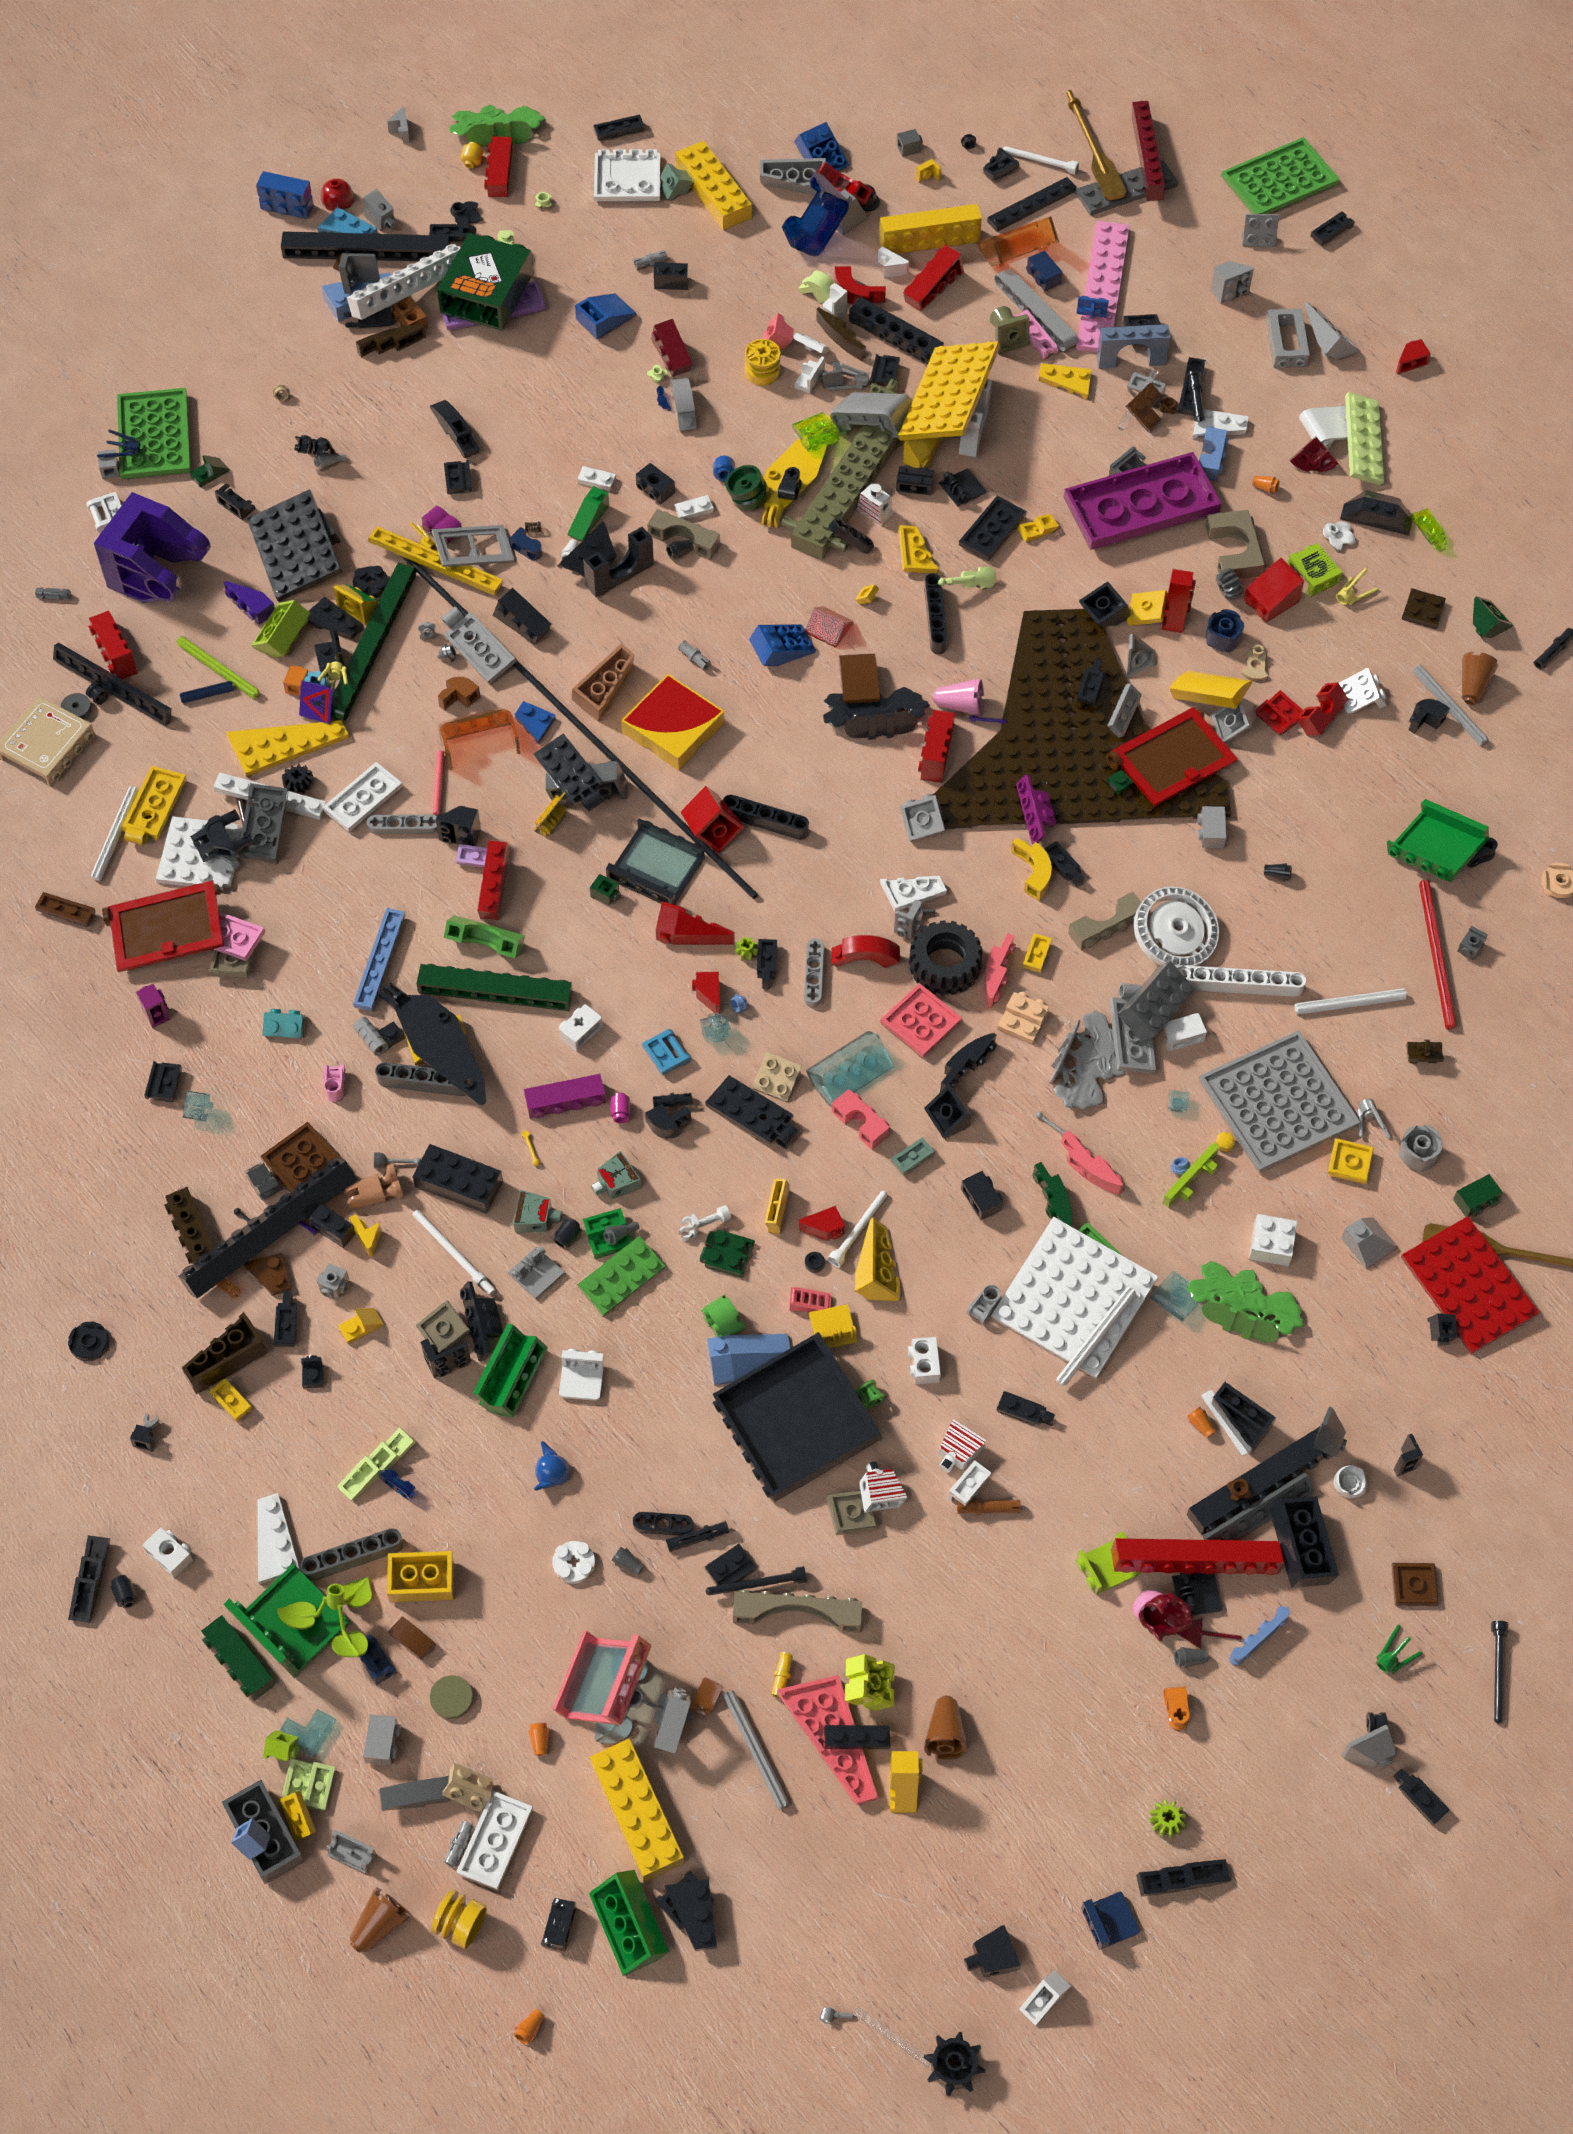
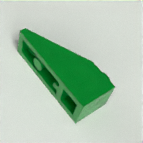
M595 486L591 488L567 533L569 537L582 542L589 535L609 507L608 492Z

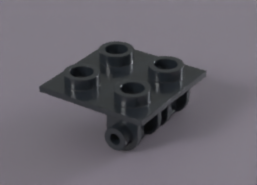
M307 435L295 436L298 444H295L294 449L298 453L307 454L308 450V454L311 455L313 450V455L326 457L330 453L336 454L335 449L326 438L312 439Z
M968 468L954 475L947 471L943 474L944 480L938 482L957 507L987 492Z
M1179 1573L1180 1575L1172 1576L1175 1595L1191 1606V1615L1222 1611L1214 1573Z

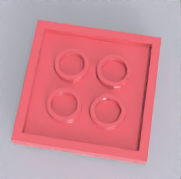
M920 983L880 1019V1023L922 1058L962 1022L961 1016Z

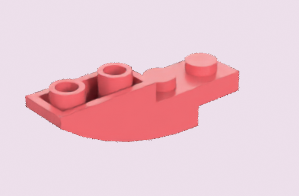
M1007 933L1001 948L993 945L987 962L985 995L987 1005L992 1008L994 1002L998 1003L1002 993L1000 991L1001 987H1005L1009 979L1006 976V967L1009 961L1007 957L1009 954H1013L1016 947L1014 935Z
M1070 1130L1063 1133L1061 1143L1068 1151L1067 1162L1072 1168L1099 1188L1117 1195L1122 1193L1123 1180L1111 1170L1109 1162L1105 1159L1103 1160L1100 1155L1093 1159L1091 1152L1088 1149H1084L1080 1139L1075 1134L1073 1135Z

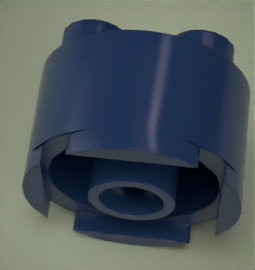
M1223 609L1221 612L1211 614L1206 630L1207 645L1219 651L1232 652L1241 642L1244 622H1242L1241 616L1229 609Z

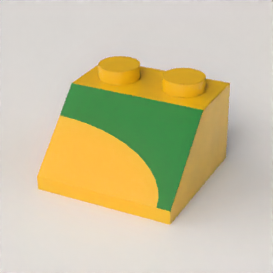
M349 584L335 585L333 589L337 606L362 624L367 625L378 604L377 600Z

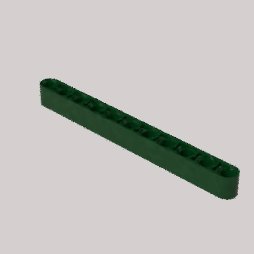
M397 563L347 665L348 684L344 683L342 675L333 694L331 718L342 721L347 720L415 580L416 567Z

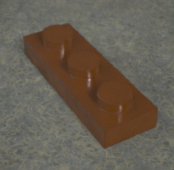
M46 892L42 893L35 906L38 912L86 927L89 926L96 913L93 907Z

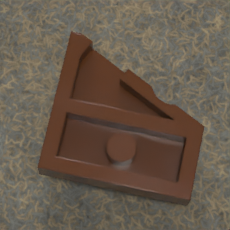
M282 1253L252 1260L244 1264L245 1269L265 1287L271 1296L292 1291Z

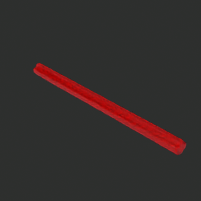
M1421 880L1419 888L1445 1028L1447 1030L1455 1029L1457 1024L1429 880Z

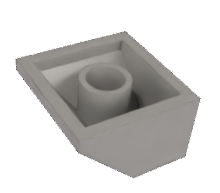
M1242 698L1236 709L1222 707L1211 715L1217 735L1225 744L1250 728L1257 718L1252 702L1245 698Z
M1373 1217L1357 1220L1345 1228L1341 1237L1343 1242L1366 1269L1398 1248Z
M1387 1725L1348 1743L1342 1753L1343 1759L1372 1769L1379 1766L1383 1769L1393 1763L1392 1759L1396 1755Z

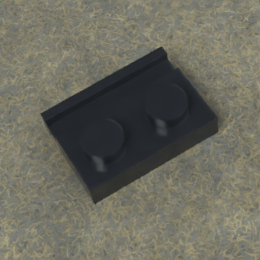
M876 354L870 384L878 383L880 386H887L891 379H894L895 382L900 357L879 356V354Z
M469 460L462 463L461 461L444 463L447 494L465 493L468 490L473 492Z
M153 1061L144 1094L145 1098L174 1102L182 1066L163 1062L161 1064Z
M737 1544L707 1564L705 1570L716 1586L740 1582L756 1571L757 1567L753 1564L742 1546Z

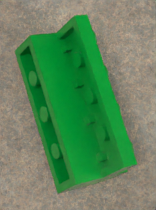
M507 1324L473 1392V1395L479 1400L478 1404L500 1416L514 1417L548 1347L537 1336L524 1335L513 1324Z

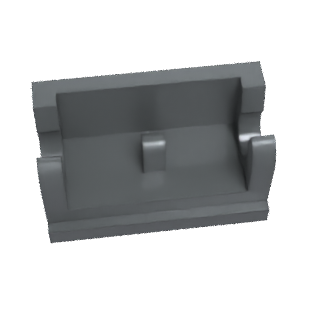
M1131 447L1110 465L1109 476L1145 466L1146 464L1141 460H1145L1146 457L1136 450V447Z

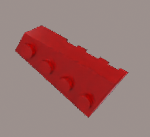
M946 244L939 249L935 257L927 262L922 272L918 273L914 281L905 288L903 292L905 302L920 312L935 299L936 293L941 294L947 283L952 284L957 274L961 276L964 273L961 254Z
M108 610L90 617L91 625L88 626L92 636H96L94 640L98 649L102 648L103 650L101 655L104 662H109L110 664L107 665L109 672L121 679L138 674L130 648L128 649V645L125 639H123L110 611Z
M933 710L932 717H928L927 727H929V731L925 732L924 742H926V745L922 747L921 757L923 758L922 761H919L918 772H921V780L943 782L955 713Z

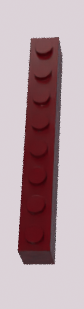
M1149 101L1132 102V122L1147 202L1164 200L1165 184Z

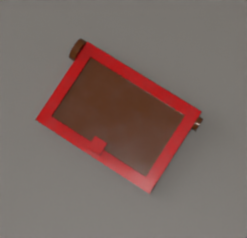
M1194 707L1106 754L1109 766L1113 770L1122 767L1154 807L1236 763L1238 758L1205 721L1204 712L1201 709L1196 710Z
M211 880L102 908L104 922L107 927L111 926L118 973L223 947L224 941L217 895L221 894L218 883L215 884Z

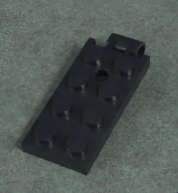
M564 733L534 753L537 761L562 793L565 792L564 795L572 806L581 801L585 809L590 812L604 802L596 790L603 785L602 781Z
M730 1075L727 1076L705 1102L706 1107L768 1145L775 1139L781 1147L787 1149L799 1135L797 1128L788 1124L794 1117L791 1112ZM761 1116L767 1117L765 1120L760 1119Z

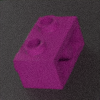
M151 984L136 991L142 1011L152 1028L170 1020L166 1011L169 1008L164 1000L165 997L161 989L157 990L155 985Z

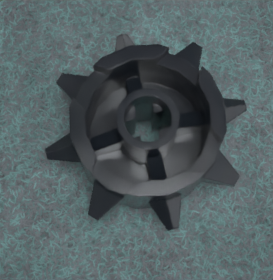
M958 2032L955 2038L947 2040L939 2035L936 2036L937 2047L934 2054H925L923 2056L925 2060L931 2063L932 2073L927 2079L928 2082H937L945 2087L947 2096H950L953 2090L961 2088L972 2092L973 2086L971 2081L974 2075L985 2073L986 2070L978 2065L977 2054L981 2046H970L967 2041L963 2040L962 2032ZM952 2059H955L960 2067L952 2068L948 2062L951 2063Z

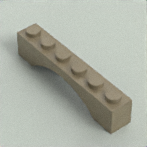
M746 1589L740 1590V1592L735 1591L733 1623L755 1624L763 1618L776 1613L799 1611L824 1619L838 1631L860 1633L862 1601H858L856 1598L838 1600L833 1596L816 1598V1596L810 1594L800 1597L792 1593L775 1595L770 1591H762L761 1593H752L751 1590Z

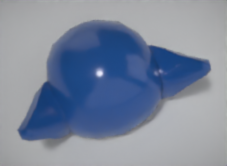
M541 1441L543 1456L537 1460L535 1466V1475L539 1482L534 1487L535 1491L561 1485L569 1479L570 1464L563 1457L558 1456L545 1441Z

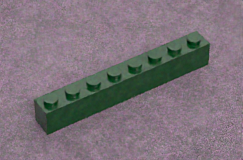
M421 964L416 983L418 993L561 1011H569L573 994L572 982L566 980H550L545 977L533 978L528 975L517 976L509 973L500 974L488 970L476 971L471 968L459 969L453 966H436L435 964Z

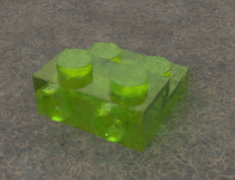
M824 412L792 424L793 430L800 437L801 444L808 452L817 451L820 447L827 444L832 445L839 440L837 427Z

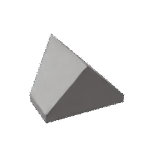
M1134 634L1130 635L1128 642L1126 679L1155 665V650Z

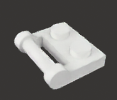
M116 492L91 499L86 503L88 510L91 511L95 520V528L100 533L121 507ZM101 505L107 517L103 521L97 509Z

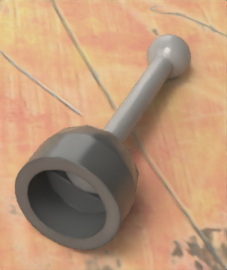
M374 1152V1168H382L387 1163H414L419 1165L421 1161L420 1158L388 1159L384 1153Z

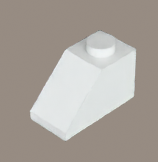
M1054 1970L1042 1980L1019 2010L1036 2026L1059 2002L1071 1985Z

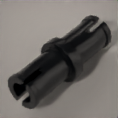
M692 1092L652 1096L653 1108L660 1104H663L664 1107L671 1106V1108L681 1105H693Z

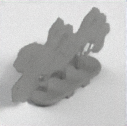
M1096 1010L1093 1013L1083 1015L1084 1032H1077L1080 1020L1078 1019L1075 1022L1071 1031L1060 1044L1059 1053L1051 1065L1054 1070L1049 1079V1084L1055 1080L1059 1072H1062L1064 1075V1082L1058 1083L1054 1091L1056 1096L1063 1099L1066 1108L1072 1109L1077 1106L1085 1109L1090 1106L1103 1104V1093L1097 1084V1078L1101 1077L1107 1080L1112 1078L1113 1075L1125 1074L1124 1071L1117 1070L1113 1028L1110 1029L1108 1027L1107 1017ZM1086 1034H1088V1035L1091 1036V1038L1089 1039V1038L1084 1037V1036H1085ZM1076 1036L1082 1042V1046L1073 1051L1069 1048ZM1067 1053L1075 1056L1077 1059V1064L1074 1068L1067 1069L1063 1066ZM1068 1073L1075 1078V1084H1072L1068 1079L1070 1078Z

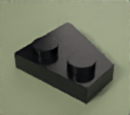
M1000 147L997 150L996 156H992L989 163L983 167V173L994 181L1018 169L1019 162Z

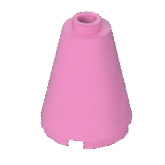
M974 679L937 688V691L933 693V701L939 707L973 715H982L984 702H982V696H984L983 682L980 679Z

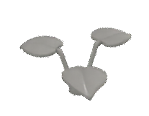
M620 1649L615 1656L612 1669L615 1679L627 1650ZM647 1661L645 1662V1665L643 1667V1670L638 1681H641L647 1674ZM635 1689L622 1724L596 1723L595 1740L603 1744H614L626 1739L632 1730V1722L626 1716L630 1708L637 1709L643 1704L657 1709L654 1718L658 1725L668 1693L661 1695L658 1705H655L644 1699V1695L640 1690ZM691 1709L688 1710L685 1723L693 1718Z

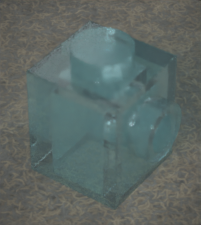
M187 1091L183 1118L206 1121L207 1115L212 1114L213 1102H210V1094Z

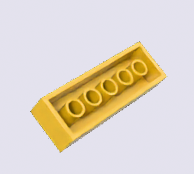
M705 141L675 152L676 168L685 170L694 182L691 188L722 230L752 219V204Z
M978 204L880 217V247H884L895 254L942 248L945 244L947 246H957L980 242L982 217Z
M630 1739L590 1756L591 1766L643 1882H647L683 1865L684 1857Z

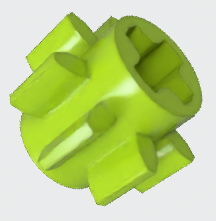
M742 937L740 942L735 943L737 948L735 955H740L742 961L744 959L751 961L753 955H758V943L753 942L752 937Z

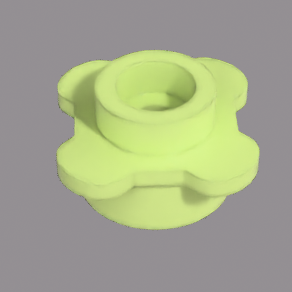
M540 192L535 196L537 200L535 203L536 207L544 208L552 205L550 202L552 196L547 192Z
M654 365L653 369L647 372V376L651 377V380L654 382L663 381L664 376L668 374L667 370L662 369L659 365Z

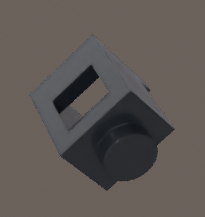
M1437 1313L1427 1318V1322H1430L1431 1341H1437L1438 1345L1445 1346L1458 1338L1455 1315Z

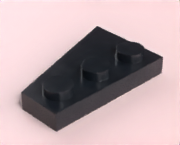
M323 597L309 610L311 614L307 618V623L315 625V628L329 630V624H332L333 630H337L339 636L351 640L364 629V625L326 597Z
M709 1879L664 1885L694 1950L717 1949Z

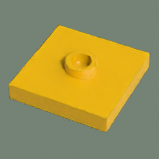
M1160 590L1132 594L1129 609L1131 616L1127 619L1128 625L1163 622L1168 595L1167 591Z
M1335 1138L1327 1175L1366 1184L1374 1147Z

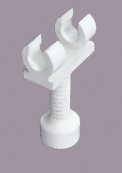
M726 1205L717 1208V1213L699 1220L695 1214H692L691 1217H684L681 1225L689 1222V1225L681 1227L679 1234L687 1232L689 1235L682 1236V1241H688L691 1237H697L699 1228L718 1220L722 1223L731 1220L728 1207Z

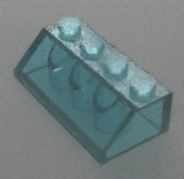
M867 1031L808 1068L806 1073L816 1091L832 1107V1102L848 1089L853 1093L892 1069L893 1065L879 1035Z

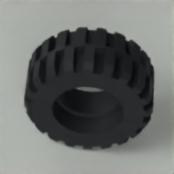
M943 920L937 924L932 922L929 924V927L924 926L920 929V933H916L910 946L909 964L913 979L917 983L920 982L922 986L928 988L934 994L939 992L940 995H946V993L955 995L959 990L964 992L967 990V986L971 987L975 983V979H978L980 975L983 949L980 946L979 938L975 937V933L971 929L967 930V926L963 924L958 925L955 921L947 923L946 920ZM939 949H950L957 952L963 958V961L952 967H942L932 962L928 956Z

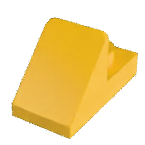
M356 1214L349 1217L350 1223L353 1224L355 1233L368 1256H373L382 1232L380 1223L368 1228L363 1219L359 1220Z
M375 1308L355 1309V1317L338 1325L348 1345L384 1326Z

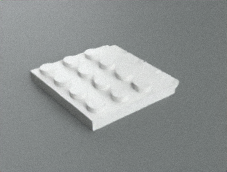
M610 149L598 150V153H595L594 201H660V153H657V149H646L645 153H642V149H629V153H626V149H613V153H610Z
M172 816L156 876L157 883L191 886L213 880L215 884L218 883L222 891L224 888L231 887L233 873L235 872L232 865L220 857L203 862L190 837L204 829L208 820ZM231 823L225 826V830L231 840L235 841L241 838L242 828L238 824ZM238 855L229 859L237 861Z

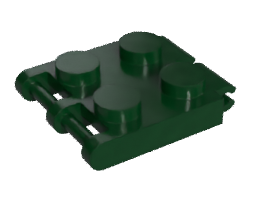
M718 1229L716 1232L709 1231L705 1242L707 1247H703L699 1261L705 1263L706 1268L742 1278L745 1263L749 1261L750 1257L748 1255L755 1241ZM748 1245L745 1254H743L745 1246ZM740 1260H741V1261H742L741 1266H740L739 1270H737L738 1265H739V1262H740Z

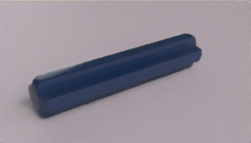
M226 681L181 692L180 699L182 703L231 692L234 688L231 681Z

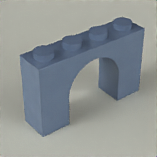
M1168 324L1100 328L1096 355L1098 369L1115 368L1118 352L1131 344H1142L1148 347L1147 358L1149 366L1166 365L1170 343Z

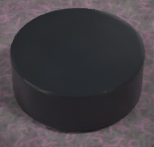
M810 1252L806 1255L805 1267L808 1271L817 1273L824 1268L825 1259L821 1253Z

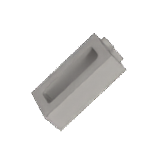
M1302 309L1268 310L1266 326L1273 368L1307 367L1310 354ZM1295 325L1299 350L1285 351L1282 345L1279 326Z

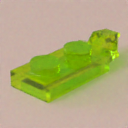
M1426 508L1412 513V520L1431 545L1434 544L1438 552L1444 551L1447 545L1444 535L1445 531L1430 510Z

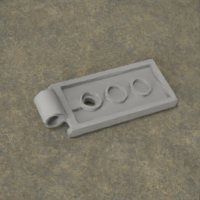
M454 606L441 617L443 622L450 628L444 634L446 639L489 685L517 662L511 653L472 612L464 617ZM469 636H474L473 639L468 640Z
M1121 983L1118 991L1119 998L1112 997L1109 999L1117 1070L1153 1074L1156 1071L1153 1039L1150 1038L1141 1042L1117 1014L1138 991L1141 985Z

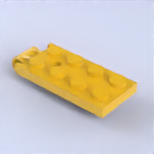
M155 766L150 767L122 826V831L125 832V841L144 846L148 835L158 841L187 780L185 774ZM146 816H152L150 819H145Z

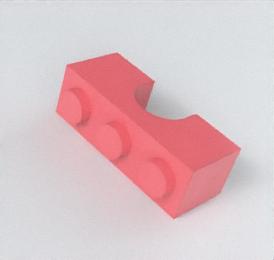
M848 1089L832 1102V1113L844 1124L852 1119H860L865 1123L859 1128V1138L871 1150L889 1136L890 1127L888 1122L884 1118L878 1117L875 1110L862 1102L861 1097L857 1093H853Z

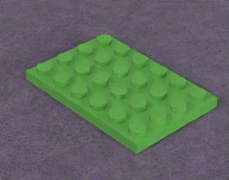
M1304 137L1226 169L1221 173V177L1252 214H1270L1338 185L1340 181L1338 176Z
M186 388L117 394L118 432L135 437V440L140 441L138 455L134 454L133 457L119 456L121 479L191 472ZM118 436L119 442L125 443L126 439ZM119 446V452H127L124 451V447Z

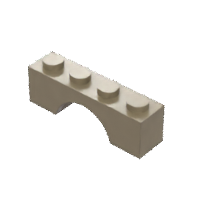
M657 509L647 524L648 533L652 537L662 541L673 536L686 537L694 544L695 554L709 560L712 559L720 546L719 533L671 515L666 511Z
M1131 892L1117 899L1116 914L1112 918L1105 921H1096L1084 916L1070 924L1068 934L1080 950L1086 947L1090 948L1096 942L1102 939L1106 940L1113 933L1121 932L1133 924L1136 911L1142 902L1134 892Z

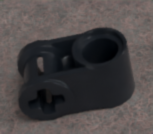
M790 467L785 470L778 487L779 499L792 501L798 499L802 486L798 468Z
M1489 837V840L1467 866L1473 868L1481 863L1492 860L1498 846L1497 841Z

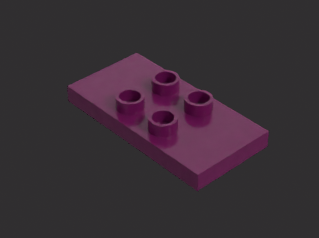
M1194 452L1065 488L1063 497L1090 550L1203 518L1208 514L1220 513L1221 502Z

